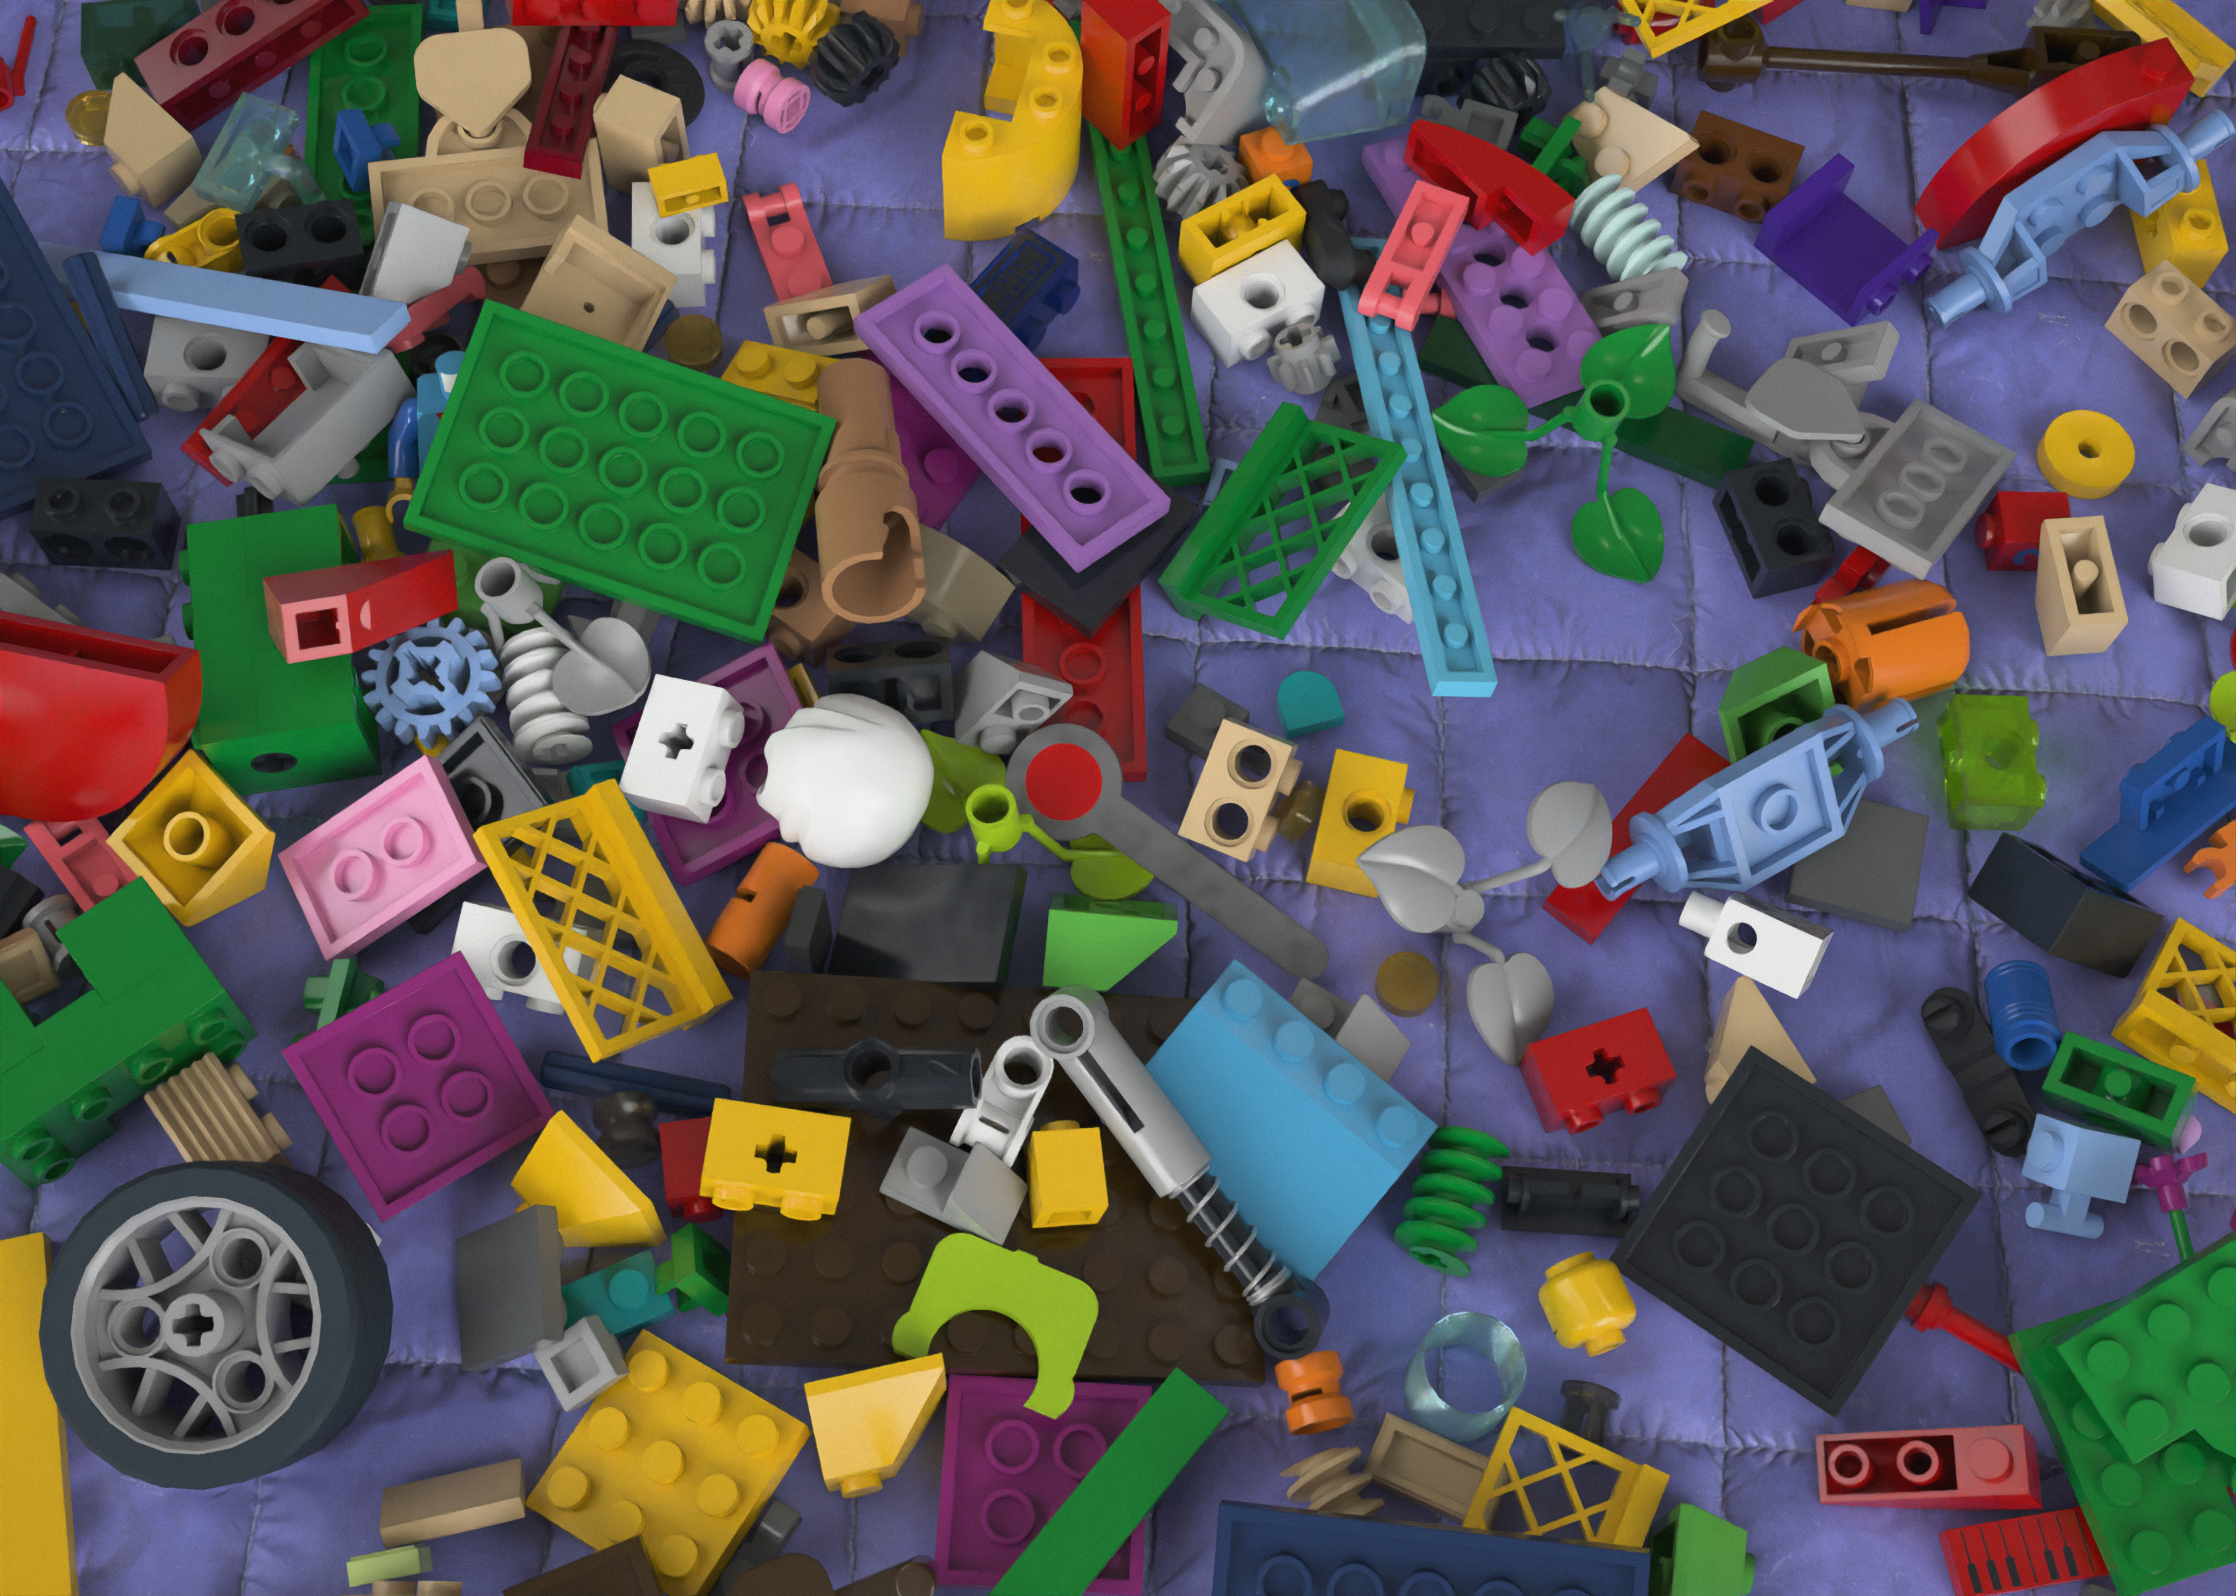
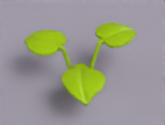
M926 729L920 730L919 734L930 750L934 766L931 796L920 822L936 832L953 833L961 829L969 821L974 839L978 844L976 847L978 864H990L992 852L1002 853L1010 850L1019 842L1022 833L1027 832L1059 860L1073 862L1070 871L1071 879L1076 889L1083 895L1102 901L1127 900L1144 890L1154 879L1155 876L1096 833L1082 839L1069 841L1071 849L1062 847L1034 823L1031 814H1019L1015 797L1005 785L1006 768L1000 756L987 753L980 748L956 743V738L946 737Z

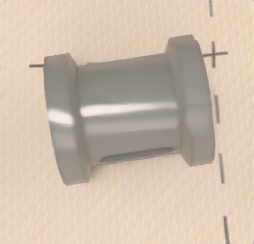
M726 19L715 22L708 28L707 36L704 40L705 49L713 59L709 69L710 79L715 87L726 93H734L735 86L740 77L739 66L742 65L744 71L755 60L750 55L754 43L753 34L750 28L740 21ZM721 37H723L724 47L722 48L720 46Z
M58 894L41 901L26 914L22 922V930L31 927L37 931L44 948L53 958L52 967L56 975L61 979H70L84 974L55 933V931L79 916V905L69 894Z

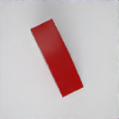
M1419 119L1411 124L1403 161L1426 183L1469 197L1468 211L1464 219L1477 232L1495 221L1531 256H1534L1564 236L1576 199L1548 176L1519 157L1465 132L1423 119Z

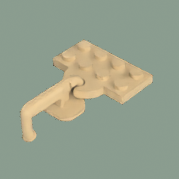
M456 0L459 32L430 36L419 44L414 54L416 86L419 96L444 114V116L438 119L428 136L425 157L368 163L375 243L389 201L404 203L470 228L466 241L471 243V253L467 266L547 257L557 236L576 214L610 234L597 138L591 139L581 180L523 168L524 152L532 124L519 110L512 108V106L526 93L532 84L527 44L521 35L513 30L506 28L485 29L482 0Z

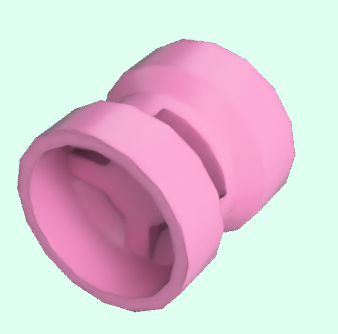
M758 58L752 61L740 75L735 86L733 98L737 107L750 115H762L767 126L780 134H786L793 130L804 116L811 95L810 89L806 84L794 77H782L777 66L764 58Z

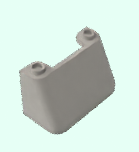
M1054 0L1052 2L1069 20L1081 21L1082 0ZM1158 0L1171 13L1168 44L1187 61L1172 84L1179 92L1184 93L1186 101L1185 117H1180L1175 126L1193 144L1239 146L1240 136L1279 124L1283 117L1284 109L1282 95L1250 36L1213 0Z

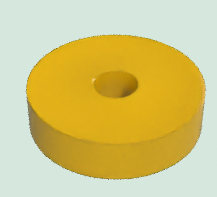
M2074 410L2058 416L2051 422L2038 443L2037 462L2043 476L2057 490L2067 492L2069 496L2079 499H2099L2112 494L2121 486L2133 468L2135 449L2126 430L2114 419L2091 410ZM2080 451L2088 453L2092 458L2083 456Z

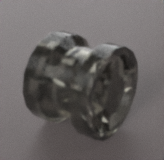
M623 1091L601 1098L594 1104L591 1111L592 1121L595 1129L601 1132V1137L598 1138L596 1145L619 1169L643 1167L661 1156L660 1132L653 1127L659 1116L654 1097L639 1091Z

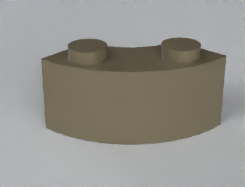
M919 523L927 590L920 604L905 616L922 625L923 630L932 638L948 637L949 644L981 642L1012 594L1015 586L994 566L963 544Z

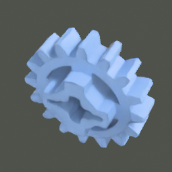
M438 617L427 622V627L419 628V626L407 630V633L400 637L395 635L386 639L389 647L385 651L370 649L368 655L378 667L377 670L362 672L361 679L369 689L373 690L363 698L373 712H378L375 719L386 732L395 729V735L402 743L407 745L418 733L419 740L427 749H433L437 735L444 734L452 743L459 736L457 729L463 725L468 728L476 720L474 716L479 710L494 712L496 707L486 693L500 690L502 687V683L497 675L490 672L499 666V662L491 649L485 650L488 643L478 630L468 634V628L462 619L457 617L445 628L443 621ZM424 670L430 677L434 676L445 690L440 692L434 685L430 686L419 672ZM399 671L398 680L395 681L396 675ZM469 679L468 687L464 693L465 682Z

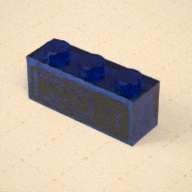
M1023 226L969 287L1012 333L1033 352L1043 340L1047 326L1058 314H1067L1079 297L1081 290L1078 285L1079 259L1028 227ZM929 329L923 336L932 343H944L952 338L946 331ZM965 368L958 372L962 379L972 383L982 382L988 378V375L981 369Z

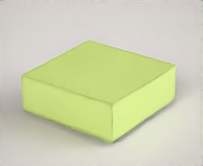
M425 1543L351 1557V1561L346 1562L350 1587L433 1570L430 1546H426Z

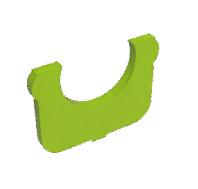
M955 1233L945 1237L934 1249L909 1312L904 1314L894 1327L892 1333L893 1352L908 1359L925 1357L928 1355L931 1340L936 1332L954 1316L972 1310H991L1002 1313L1023 1327L1030 1336L1038 1356L1037 1382L1032 1395L1023 1406L1056 1420L1057 1417L1068 1409L1074 1398L1075 1388L1072 1378L1076 1374L1098 1316V1301L1094 1291L1085 1282L1039 1263L1036 1256L1020 1249L1012 1252L968 1233Z

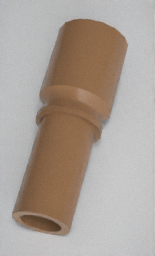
M862 358L842 359L825 368L820 373L816 382L819 413L837 419L823 461L824 466L817 479L819 496L814 505L823 601L833 613L849 621L866 624L889 622L907 615L918 606L927 590L916 495L909 487L908 471L901 459L899 435L895 430L888 374L883 367L871 360Z

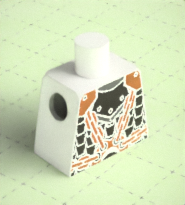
M1693 891L1686 902L1678 923L1680 926L1710 938L1704 952L1706 957L1796 999L1810 987L1834 933V930L1740 892L1729 896L1724 904ZM1741 922L1754 928L1757 934L1755 946H1750L1740 940L1738 927Z

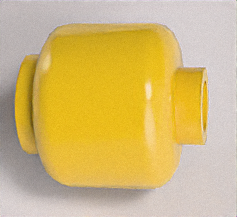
M1584 1252L1567 1258L1544 1272L1547 1281L1539 1289V1302L1560 1346L1566 1349L1585 1347L1589 1357H1594L1626 1342L1621 1330L1628 1327L1635 1320L1637 1314L1636 1306L1618 1267L1613 1261L1609 1259H1595L1592 1252Z

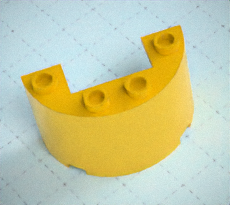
M990 0L983 22V30L994 32L995 62L984 94V109L1011 114L1013 118L1012 122L955 111L942 153L945 239L986 241L1015 234V227L1027 223L1034 218L1042 221L1061 204L1074 183L1080 159L1082 53L1078 40L1068 22L1045 0Z

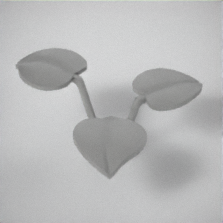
M498 557L483 565L475 579V590L477 595L485 602L481 606V612L488 618L492 637L481 629L467 628L469 630L468 634L475 630L482 634L488 643L485 650L491 649L499 664V653L501 647L505 644L500 617L511 624H525L535 619L571 649L558 660L552 674L554 694L567 709L584 716H598L633 704L637 701L638 697L644 694L652 672L651 657L642 636L631 625L617 618L601 617L595 619L587 626L578 641L542 609L543 591L536 581L558 585L561 582L560 580L539 574L530 569L526 564L517 563L507 557ZM499 666L490 672L497 675L502 683V687L500 690L486 693L495 706L506 691L502 679L503 670ZM424 670L419 672L430 686L434 685L440 692L445 690L434 676L430 677ZM469 679L465 682L464 693L468 687ZM479 710L474 717L478 718L480 715H484L487 712Z
M1562 781L1553 783L1539 792L1528 810L1527 835L1532 848L1543 857L1533 864L1480 881L1457 883L1465 866L1463 848L1455 836L1448 830L1435 825H1416L1392 832L1373 843L1355 859L1357 865L1372 882L1385 909L1401 927L1414 933H1452L1455 944H1466L1490 958L1492 963L1479 964L1470 972L1467 983V1003L1473 1022L1485 1043L1500 1060L1510 1066L1518 1065L1528 1044L1538 1041L1544 1033L1554 1006L1553 985L1547 970L1533 955L1518 952L1509 955L1505 959L1499 947L1471 934V930L1481 921L1484 914V902L1480 894L1490 889L1539 875L1551 868L1557 882L1565 888L1581 887L1594 880L1601 872V868L1606 864L1612 844L1610 812L1601 791L1595 787V784Z

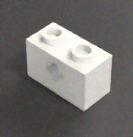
M656 674L619 784L625 798L641 810L708 824L712 808L720 803L725 792L726 776L724 771L731 749L738 746L743 736L745 725L744 708L724 688Z

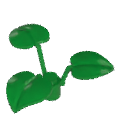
M1668 324L1634 326L1612 333L1596 342L1588 349L1581 361L1579 379L1585 392L1576 406H1566L1562 413L1535 429L1526 430L1529 423V412L1522 399L1512 390L1499 385L1473 386L1460 392L1446 404L1432 411L1431 417L1436 437L1445 452L1466 470L1485 477H1503L1518 472L1527 460L1525 441H1536L1566 422H1571L1575 431L1583 439L1601 442L1602 452L1596 484L1598 501L1582 505L1575 513L1570 529L1572 545L1579 558L1587 566L1599 573L1640 584L1651 582L1661 566L1664 553V532L1660 515L1652 501L1638 489L1631 487L1623 488L1609 497L1607 485L1613 447L1618 441L1615 431L1625 417L1645 419L1656 416L1666 408L1674 395L1676 373L1671 353L1670 327Z

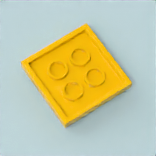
M643 1329L625 1354L626 1358L623 1359L630 1374L595 1398L526 1499V1506L595 1551L642 1533L663 1594L666 1596H707L812 1432L805 1423Z

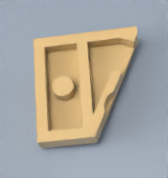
M1606 86L1601 87L1560 118L1563 122L1566 116L1569 115L1582 122L1579 131L1572 139L1578 155L1587 161L1586 170L1593 183L1610 174L1621 175L1622 180L1617 190L1630 187L1637 192L1700 147L1698 141L1687 132L1624 96L1608 90Z

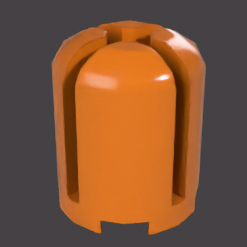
M1908 578L1810 605L1799 613L1792 628V633L1802 630L1801 652L1826 662L1835 704L1847 705L1861 716L1877 710L1897 696L1910 702L1947 690L1964 673L1970 659V633L1967 622L1962 612H1952L1956 607V600L1944 586L1926 579L1922 581L1919 578Z

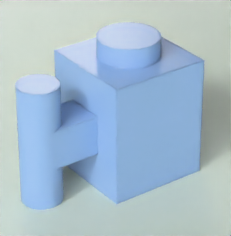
M2037 1113L2031 1138L2027 1145V1154L2021 1175L2051 1186L2053 1190L2049 1204L2032 1202L2027 1207L2025 1213L2027 1224L2032 1228L2089 1239L2099 1238L2104 1230V1221L2099 1214L2087 1212L2090 1199L2094 1197L2120 1203L2126 1202L2141 1140L2100 1126Z

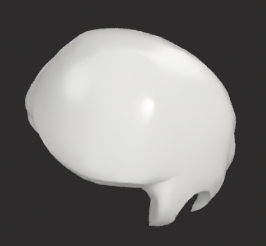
M834 694L819 698L813 708L797 710L783 730L771 734L764 747V754L768 764V775L765 784L763 783L756 794L758 805L779 821L783 840L786 842H799L805 856L813 862L837 868H861L879 863L895 853L908 841L928 806L934 781V766L927 744L904 715L889 706L865 696Z

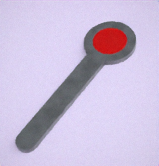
M1058 723L1032 732L1017 746L1007 767L1006 788L1014 795L1019 814H1031L1034 823L1051 838L1057 841H1072L1096 833L1295 978L1301 980L1304 977L1312 980L1319 977L1325 971L1329 963V952L1325 943L1320 938L1122 796L1124 779L1121 763L1112 746L1101 735L1077 724Z

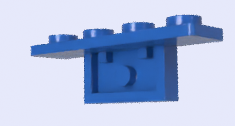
M2205 715L2186 731L2180 730L2173 734L2163 749L2144 764L2137 763L2132 766L2122 778L2119 786V792L2121 793L2119 822L2080 852V865L2117 887L2122 892H2129L2235 808L2236 744L2228 736L2225 738L2226 726Z

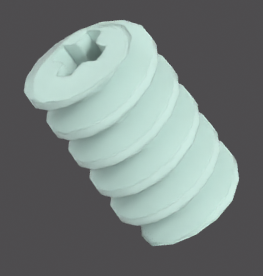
M1610 174L1598 179L1589 185L1576 199L1569 219V226L1573 231L1581 235V240L1586 247L1594 249L1595 259L1602 265H1606L1607 274L1615 281L1620 282L1676 266L1681 271L1686 264L1688 256L1685 252L1677 251L1668 255L1674 246L1675 240L1672 236L1667 234L1656 238L1661 230V223L1654 218L1643 222L1648 215V207L1642 202L1631 206L1636 192L1630 187L1617 190L1622 180L1621 175Z

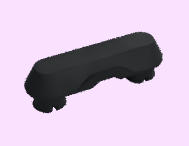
M1321 179L1296 188L1292 195L1307 212L1302 239L1319 278L1339 291H1345L1351 283L1366 285L1376 265V261L1369 249H1355L1342 222L1347 217L1349 210V201L1343 190L1328 189L1325 182Z
M1944 987L1936 990L1924 1001L1921 1007V1017L1946 1067L1959 1084L1965 1102L1985 1140L1994 1151L2003 1156L2017 1157L2027 1154V1145L2033 1131L2036 1113L2025 1094L2017 1069L2010 1066L2005 1059L1998 1055L1992 1029L1985 1021L1975 1001L1967 992L1954 987Z

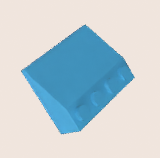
M1236 958L1145 1065L1146 1069L1213 1156L1208 1162L1210 1166L1207 1172L1210 1176L1220 1177L1218 1187L1229 1201H1238L1239 1207L1237 1212L1246 1224L1257 1226L1256 1237L1266 1250H1275L1276 1257L1274 1261L1276 1264L1281 1263L1282 1266H1287V1270H1290L1291 1273L1296 1272L1299 1277L1311 1281L1315 1280L1438 1127L1437 1124Z

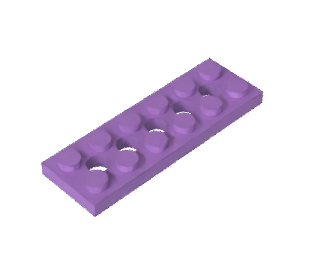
M1410 131L1363 147L1361 157L1362 165L1396 220H1398L1416 181L1425 182L1403 161ZM1495 221L1478 232L1471 225H1464L1462 223L1435 279V283L1440 291L1442 287L1444 288L1452 303L1456 317L1499 386L1512 390L1522 399L1527 409L1583 389L1584 387L1579 379L1581 361L1588 349L1601 340L1603 336L1547 249L1545 248L1531 256ZM1490 254L1496 257L1501 264L1491 267L1485 263L1477 262L1474 256ZM1507 295L1517 296L1525 301L1527 307L1517 309L1503 304L1500 298ZM1543 338L1553 345L1554 350L1544 352L1540 349L1532 348L1527 340Z
M947 263L854 318L855 334L1077 573L1169 512L1171 499ZM928 329L944 330L952 338L944 343H932L927 341L921 334ZM965 368L981 369L988 375V378L982 382L972 383L962 379L958 372ZM1003 407L1017 408L1026 417L1019 422L1009 423L998 418L995 412ZM1039 447L1055 448L1064 458L1055 463H1045L1038 460L1032 452ZM1078 487L1092 488L1100 494L1102 499L1093 504H1083L1075 500L1070 492Z

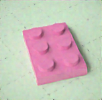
M426 754L277 854L326 962L333 963L334 959H349L488 867L472 836L475 832L440 760Z

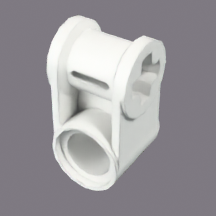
M1014 1036L1005 1041L997 1050L983 1078L982 1096L978 1101L977 1109H964L950 1138V1144L959 1147L965 1143L973 1147L975 1142L978 1141L984 1144L1011 1169L1035 1120L1033 1115L1044 1095L1054 1068L1053 1058L1046 1056L1040 1051L1031 1036ZM1016 1061L1026 1063L1033 1068L1037 1081L1029 1085L1016 1084L1007 1077L1004 1066Z

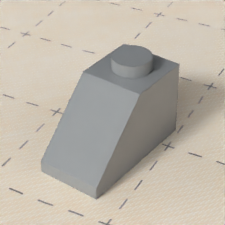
M389 201L359 295L404 302L407 306L451 285L454 274L461 275L467 266L471 253V243L466 241L470 228L407 204Z

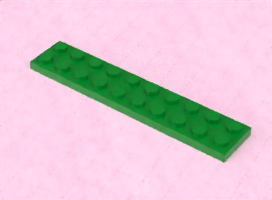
M423 4L367 6L371 13L370 15L310 54L302 205L314 204L323 200L337 201L353 198L367 267L375 246L370 190L352 191L332 152L338 111L360 108L370 127L380 123L392 124L401 140L399 146L390 147L396 160L422 157L424 100L419 96L416 86L414 54L419 44L426 39L427 23ZM360 290L352 292L359 295ZM408 350L394 354L414 387L415 378L411 374L407 360ZM394 418L370 441L369 446L355 456L360 465L355 476L342 479L336 474L326 485L395 481V478H388L387 437L389 427Z

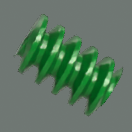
M1444 1126L1436 1128L1427 1141L1430 1151L1424 1153L1421 1158L1419 1167L1422 1174L1414 1178L1410 1188L1414 1198L1406 1201L1402 1211L1405 1222L1398 1224L1393 1237L1396 1244L1405 1253L1423 1265L1444 1274L1467 1277L1471 1268L1467 1263L1455 1256L1456 1252L1475 1253L1477 1251L1479 1243L1464 1233V1229L1485 1228L1488 1220L1484 1215L1472 1209L1473 1204L1491 1206L1494 1203L1496 1196L1492 1191L1480 1184L1481 1181L1493 1183L1502 1180L1504 1172L1501 1168L1490 1162L1489 1158L1508 1159L1510 1152L1503 1143L1485 1132L1465 1127Z

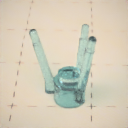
M1592 0L1580 1L1575 5L1565 2L1563 3V8L1554 12L1553 18L1555 21L1566 20V30L1569 37L1578 47L1584 99L1586 102L1592 103L1595 100L1592 49L1603 45L1608 39L1612 24L1618 23L1638 27L1642 21L1639 16L1619 11L1615 6L1605 10L1598 2Z

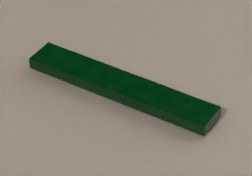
M1439 314L1418 355L1419 369L1467 389L1479 385H1499L1461 323ZM1585 389L1577 390L1529 408L1528 412L1531 415L1548 421L1562 413L1566 406H1576ZM1666 406L1662 412L1649 418L1630 419L1625 417L1615 431L1618 441L1613 448L1718 490L1725 472L1744 468L1755 441ZM1571 422L1561 425L1563 428L1576 432Z

